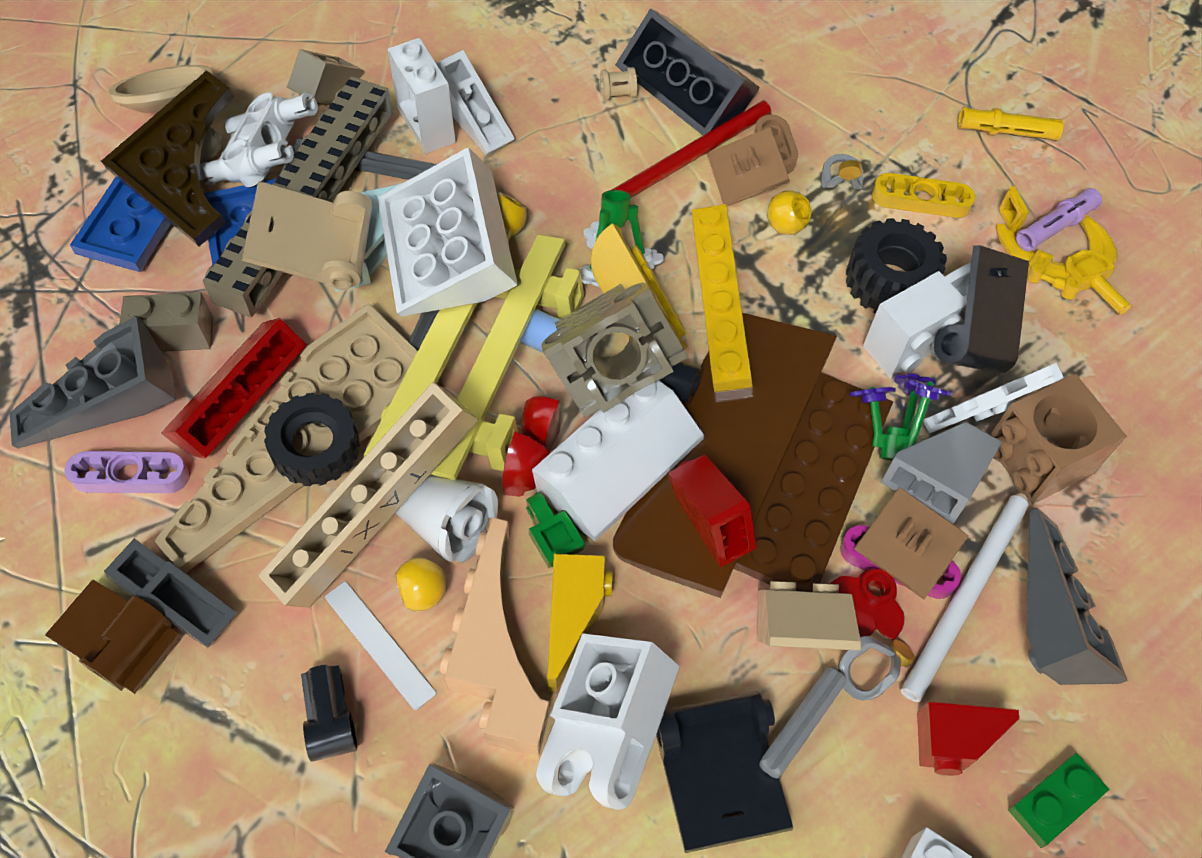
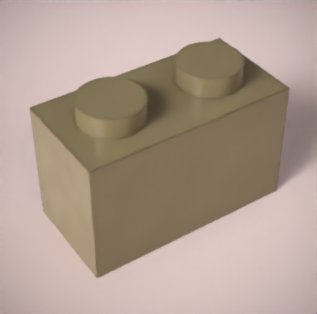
M201 292L123 296L119 325L136 316L139 317L161 352L211 348L213 316Z

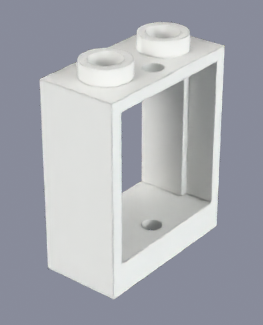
M417 38L388 48L398 110L424 154L456 143L449 84L421 39Z

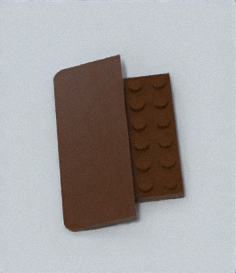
M742 313L753 387L714 392L708 351L700 366L703 369L702 378L690 404L682 402L687 412L704 434V439L669 472L675 470L681 463L694 460L705 454L750 505L757 549L720 568L675 497L668 472L626 512L614 535L613 550L620 560L634 567L721 598L734 569L769 585L770 581L796 583V591L813 592V583L820 584L875 448L872 447L874 431L870 403H863L862 397H850V392L864 389L822 373L836 341V335ZM889 399L879 402L882 429L893 404V401Z

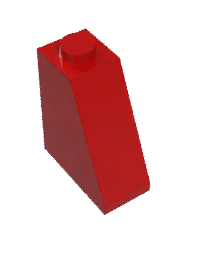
M705 454L694 460L685 461L675 470L669 472L675 497L720 568L757 549L750 505Z

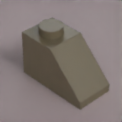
M299 49L287 88L298 93L299 96L307 92L312 94V98L305 100V102L315 98L317 104H331L335 99L337 91L343 88L349 78L352 76L360 79L364 70L336 56Z

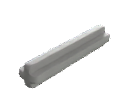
M833 667L825 669L763 755L760 767L764 772L773 778L781 777L846 683L844 674L838 672Z

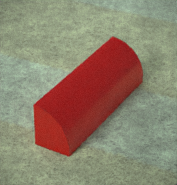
M280 318L262 322L165 427L161 434L189 454L198 458H207L307 344Z

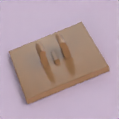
M771 127L707 153L722 202L726 206L790 182Z
M899 487L854 550L880 569L889 573L894 579L924 600L969 535Z

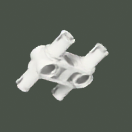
M267 92L255 98L248 106L246 113L228 117L225 121L227 133L235 131V133L231 134L232 138L222 152L220 159L200 165L201 180L210 178L205 180L204 183L206 185L229 180L235 183L241 182L245 187H252L267 176L271 167L291 163L294 157L291 145L284 148L281 147L288 144L285 139L295 120L313 116L317 113L318 104L316 99L305 102V100L313 96L308 92L290 99L281 96L275 97L271 92Z

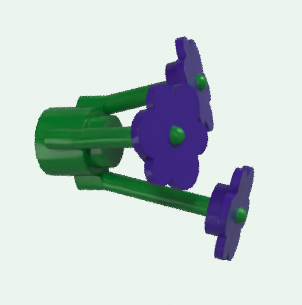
M913 373L896 375L894 377V382L909 396L902 428L887 427V434H883L879 402L886 401V394L896 392V388H876L872 386L870 389L850 392V397H862L863 403H870L874 431L872 447L880 448L879 458L893 461L899 451L917 444V438L930 399L939 400L940 394L952 395V391L936 386L937 382L933 378L920 377ZM918 398H921L920 403H919V406H918V409H917V412H916V415H915V418H914L915 409H916V405H917V400H918Z

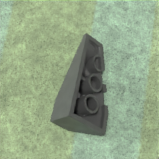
M136 316L101 334L93 341L97 347L82 360L74 357L66 364L69 371L55 383H44L9 413L12 446L22 448L135 418L175 400L176 393L172 368L143 321Z
M1035 508L1031 510L1029 522L1027 635L1032 647L1028 650L1032 665L1037 672L1046 674L1059 685L1121 684L1128 681L1108 630H1100L1097 622L1089 612V609L1096 607L1091 595L1086 592L1081 582L1075 576H1072V574L1078 572V568L1057 524L1040 509Z

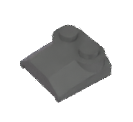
M429 764L385 852L399 858H490L500 836L505 833L509 826L510 816L514 807L499 795L465 776L438 764Z

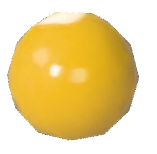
M793 190L782 191L771 199L767 210V218L770 226L778 233L795 235L807 227L812 210L809 200L800 192Z
M498 192L497 197L505 229H510L511 236H513L524 227L527 217L526 209L515 199Z
M426 558L410 559L401 564L395 573L405 608L414 612L426 611L436 606L445 594L446 577L442 568Z

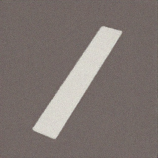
M343 582L325 596L326 601L414 710L419 709L436 695L434 689L347 582Z

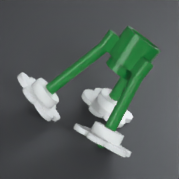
M605 191L601 196L599 221L593 222L590 228H586L583 231V236L587 239L586 245L593 249L596 239L608 226L613 223L621 228L625 226L627 220H630L635 245L638 246L650 268L654 269L655 265L664 261V256L657 253L655 249L644 248L638 222V206L630 205L631 196L625 191ZM591 264L579 268L581 270L582 283L599 287L593 275Z

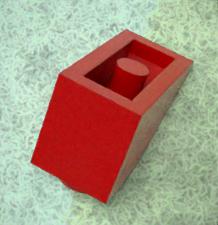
M928 702L917 713L919 766L932 767L934 772L939 775L954 776L962 774L963 770L976 762L1020 719L1019 710Z

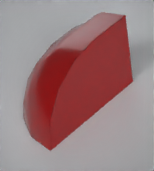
M532 397L526 400L520 420L521 432L523 435L543 445L549 452L560 433V401L548 397Z
M514 431L506 456L502 486L503 495L520 497L524 496V492L536 488L532 469L546 458L550 452L537 441Z

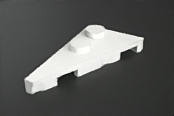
M1055 363L928 417L923 422L929 434L972 416L977 422L1006 411L1011 403L1016 402L1015 398L1052 384L1064 377L1058 364Z

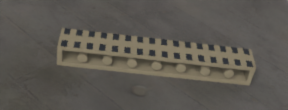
M351 76L343 88L337 91L335 99L328 109L321 113L317 124L309 135L303 138L291 163L284 164L282 172L272 185L332 202L393 113L388 88ZM251 211L235 237L228 241L222 255L214 265L209 267L203 283L213 304L252 318L283 272L241 261Z

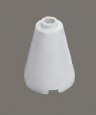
M429 475L395 513L445 560L450 562L457 560L462 563L476 554L480 532L486 531L484 529L489 518H496L498 498L495 491L484 484Z

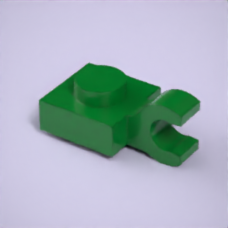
M541 492L526 499L528 504L526 510L532 521L536 524L529 528V536L548 568L553 567L554 554L575 555L585 550V542L565 510L554 515Z

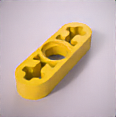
M884 173L878 176L872 190V198L879 206L953 218H962L968 215L976 199L974 190L963 183L896 173ZM925 191L931 195L932 199H920L915 195V192Z

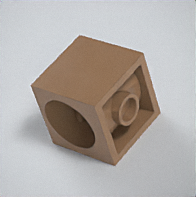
M1076 373L1011 403L991 433L992 437L1002 442L993 458L1003 465L1012 477L1017 490L1024 494L1032 505L1094 474L1127 437ZM1043 436H1045V437L1051 439V440L1054 441L1058 446L1053 445L1052 443H1050L1049 441H1047Z

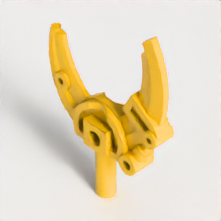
M1085 215L1080 224L1086 232L1089 250L1083 249L1078 253L1068 256L1065 263L1053 261V255L1040 249L1037 252L1023 250L1018 245L1017 236L1013 231L1006 229L1005 224H996L998 238L1007 253L1029 261L1027 277L1029 282L1038 283L1040 279L1053 284L1052 287L1061 290L1062 297L1068 300L1074 299L1077 293L1082 290L1085 291L1093 288L1119 315L1126 313L1132 305L1106 280L1110 278L1115 269L1114 263L1117 258L1115 243L1108 235L1109 233L1088 215Z

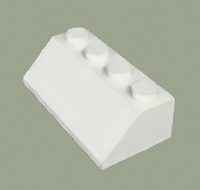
M657 381L638 390L620 404L604 413L601 409L598 410L532 469L537 493L541 492L546 502L559 513L565 510L572 523L592 540L596 541L704 439V434L673 390Z

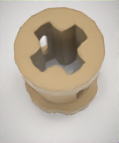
M629 67L627 71L609 73L606 69L601 70L600 89L602 99L609 100L610 96L629 95L630 98H636L637 76L635 68ZM614 82H624V83H625L624 85H618V86H613V85H612V83H614Z

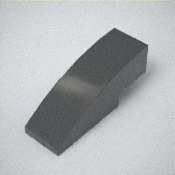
M135 538L104 570L106 577L129 595L137 596L153 606L173 626L206 648L211 646L237 615L236 611L171 562H165Z

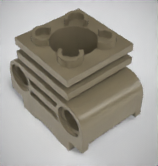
M643 282L624 289L622 284H619L555 323L557 331L549 335L541 344L544 355L550 361L584 418L599 409L604 413L620 404L638 390L674 372L671 367L688 357L650 289ZM613 332L629 335L628 344L618 355L600 357L593 353L597 342L605 335Z

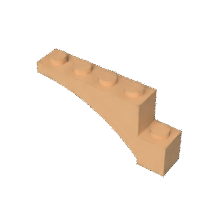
M491 518L488 531H481L477 541L476 555L480 556L477 568H470L467 574L464 593L469 595L465 608L459 607L456 611L452 632L457 634L453 649L446 648L444 651L440 674H444L448 690L493 700L492 703L485 702L479 723V728L485 729L484 734L488 745L539 756L549 717V701L540 699L532 688L517 659L508 634L502 596L504 562L510 538L508 521Z

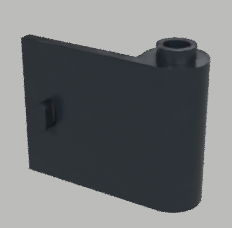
M981 245L973 246L964 325H947L939 331L935 338V353L942 362L995 373H1005L1014 367L1019 355L1029 261Z
M758 691L664 710L656 738L684 853L792 831L794 828L779 778L771 777L760 767V761L769 748L767 741L769 726L775 725V716L770 700L762 699ZM741 813V815L722 818L723 816Z

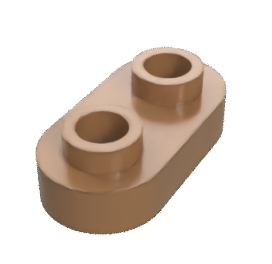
M765 115L757 121L754 133L771 127L788 174L794 170L798 158V150L789 124L780 116Z

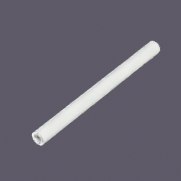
M1012 495L1006 503L900 691L906 698L914 702H920L1029 507V503L1023 497Z

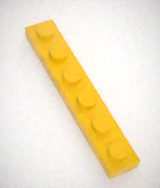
M723 204L692 209L714 392L753 387L727 206Z

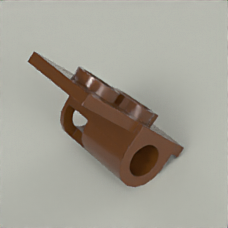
M93 579L45 634L50 640L80 658L78 661L89 671L120 691L126 688L133 694H136L181 637L178 632L172 629L174 627L173 624L161 612L144 600L133 595L127 601Z

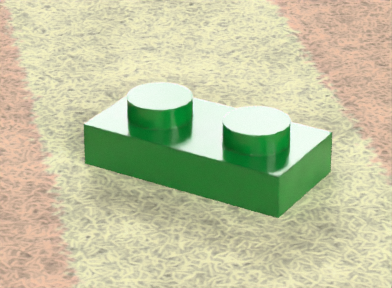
M1075 753L1009 808L1008 811L1036 844L1043 848L1110 789L1084 760Z

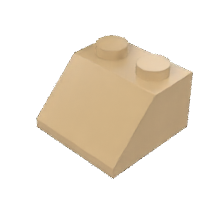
M770 581V590L758 589L757 641L768 646L861 650V640L852 594L839 593V585L813 583V592L796 591V583Z

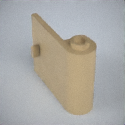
M259 181L241 261L327 283L335 289H350L358 285L361 280L373 203L369 197L355 191L341 192L336 196L334 202H329Z

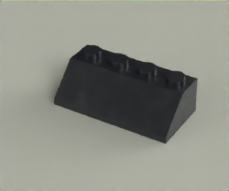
M651 8L615 64L622 71H627L629 67H634L637 83L702 135L744 112L760 88L669 17Z

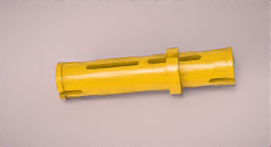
M962 107L958 117V128L986 131L988 135L1007 133L1058 141L1064 129L1063 119L1002 112L999 108L980 110Z

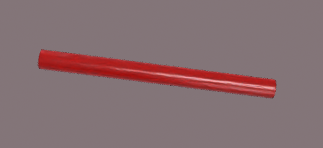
M762 100L611 190L625 191L629 193L631 198L753 126L761 117L771 115L770 105Z

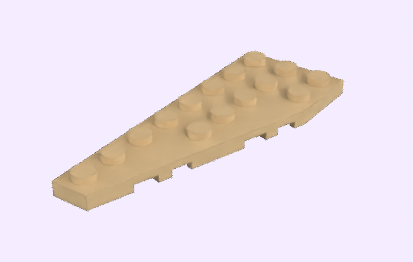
M369 303L309 344L300 355L301 361L292 373L287 372L280 380L281 387L268 403L263 402L226 449L228 452L226 457L217 468L212 467L203 478L205 481L204 485L190 502H184L154 540L169 560L186 574L303 486L301 483L295 484L290 482L286 476L283 477L278 472L265 447V426L268 425L272 412L275 413L279 409V405L292 400V397L297 395L299 397L304 396L306 393H314L315 395L323 393L329 395L330 398H337L342 401L344 407L347 406L351 411L360 442H362L377 430L381 422L383 409L390 405L418 351ZM440 376V378H439V380H438V382H437V385H438L440 382H442L441 376ZM321 423L307 424L296 431L293 437V447L304 456L319 455L330 447L333 440L332 431Z

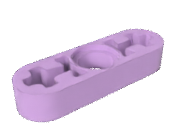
M84 451L72 456L65 466L67 479L77 490L86 493H174L182 489L189 480L187 466L179 455L172 452ZM130 464L138 466L137 473L131 479H117L118 472L124 466ZM89 466H92L96 470L87 472ZM148 466H150L153 472H149ZM169 467H173L176 472H170L167 478L163 479L160 474L167 473ZM87 472L85 478L79 475L80 473Z

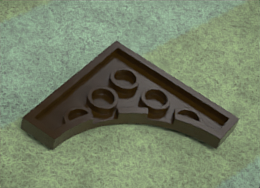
M207 70L101 160L108 171L198 247L226 223L221 214L211 206L205 196L200 178V155L205 136L211 124L224 106L234 98L230 88Z

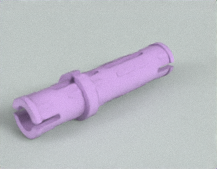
M1087 188L1078 196L1063 200L1058 204L1056 210L1017 233L1016 240L1018 245L1025 251H1031L1067 226L1077 225L1084 219L1087 213L1097 209L1102 204L1101 194L1096 189Z

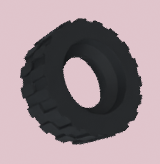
M306 393L304 396L299 397L297 395L292 397V400L279 405V409L275 413L272 412L269 417L270 421L265 426L264 433L266 438L264 443L274 466H276L278 472L283 477L286 476L290 482L295 484L301 483L303 486L314 484L321 486L333 479L334 481L339 479L341 474L349 471L352 467V462L358 457L360 438L351 411L347 406H343L342 401L337 398H330L329 395L323 393L321 395ZM311 423H321L329 427L333 434V440L325 452L316 456H304L294 449L293 437L301 427Z

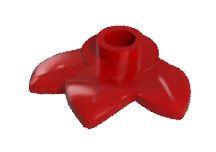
M869 569L862 572L858 578L840 576L830 583L839 585V593L852 594L860 637H870L876 630L891 640H895L903 629L905 616L902 608L895 600L897 586L889 573L881 569ZM875 586L879 588L881 596L871 594L868 587Z

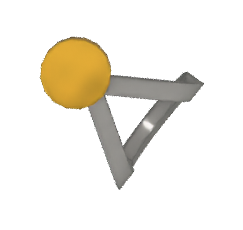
M836 154L829 157L823 165L821 187L833 188L844 180H850L855 189L864 190V171L861 163L856 158L846 154ZM836 162H842L839 165V175L831 179L829 170L831 165Z
M869 636L860 637L861 650H847L840 661L839 672L846 677V683L843 687L845 691L853 698L861 701L872 700L882 695L898 679L901 666L908 667L915 660L912 650L900 640L895 639L889 645H886ZM869 648H873L891 657L890 670L875 688L870 691H864L859 689L851 678V664Z

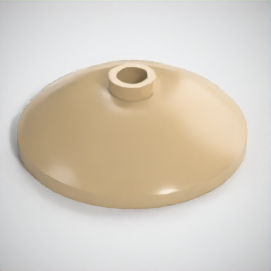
M204 65L167 67L124 79L114 84L108 92L111 100L120 106L143 113H157L206 70L212 75L213 72L210 67Z

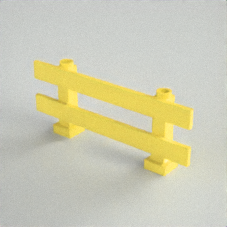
M505 229L507 240L509 241L512 235L511 230ZM537 234L521 269H514L518 285L495 296L506 300L457 398L479 421L430 475L456 480L469 452L488 456L492 469L504 470L506 456L514 431L518 433L519 431L514 416L499 414L495 424L484 422L483 420L537 305L557 309L558 318L562 319L579 309L584 297L581 270L566 268L562 278L551 276L565 247V239ZM477 303L439 310L390 405L383 409L381 422L363 454L364 457L432 382L437 384Z

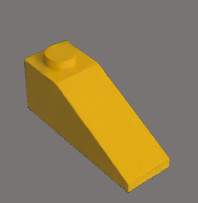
M554 554L547 676L549 692H557L567 674L582 633L590 634L602 613L603 597H612L613 571H604L605 556Z

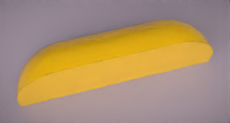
M612 223L598 236L591 253L592 272L603 294L619 284H622L624 289H627L635 284L645 283L684 350L687 349L688 346L681 340V337L686 334L685 328L637 245L630 248L621 235L622 229Z

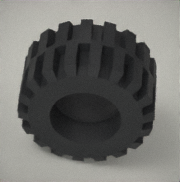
M888 218L885 223L879 220L873 222L871 228H864L855 242L846 268L847 287L852 288L850 294L854 299L860 298V305L865 309L868 307L873 308V313L876 314L882 302L938 271L943 275L946 269L947 257L946 254L942 253L944 250L942 243L935 241L936 235L932 231L926 232L923 230L925 226L919 223L917 225L910 224V220L906 219L896 222L894 218ZM885 264L895 265L905 272L894 270Z

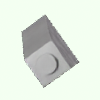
M967 422L899 451L881 483L894 491H897L900 487L944 519L954 524L970 500L1002 442Z

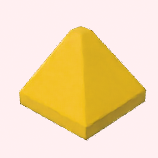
M1010 186L999 208V212L1008 229L1017 235L1029 211L1017 188Z

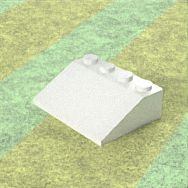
M469 147L378 197L396 311L401 317L484 302L518 285L492 171Z

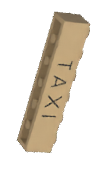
M432 382L259 573L258 577L285 606L309 608L479 419L450 392Z

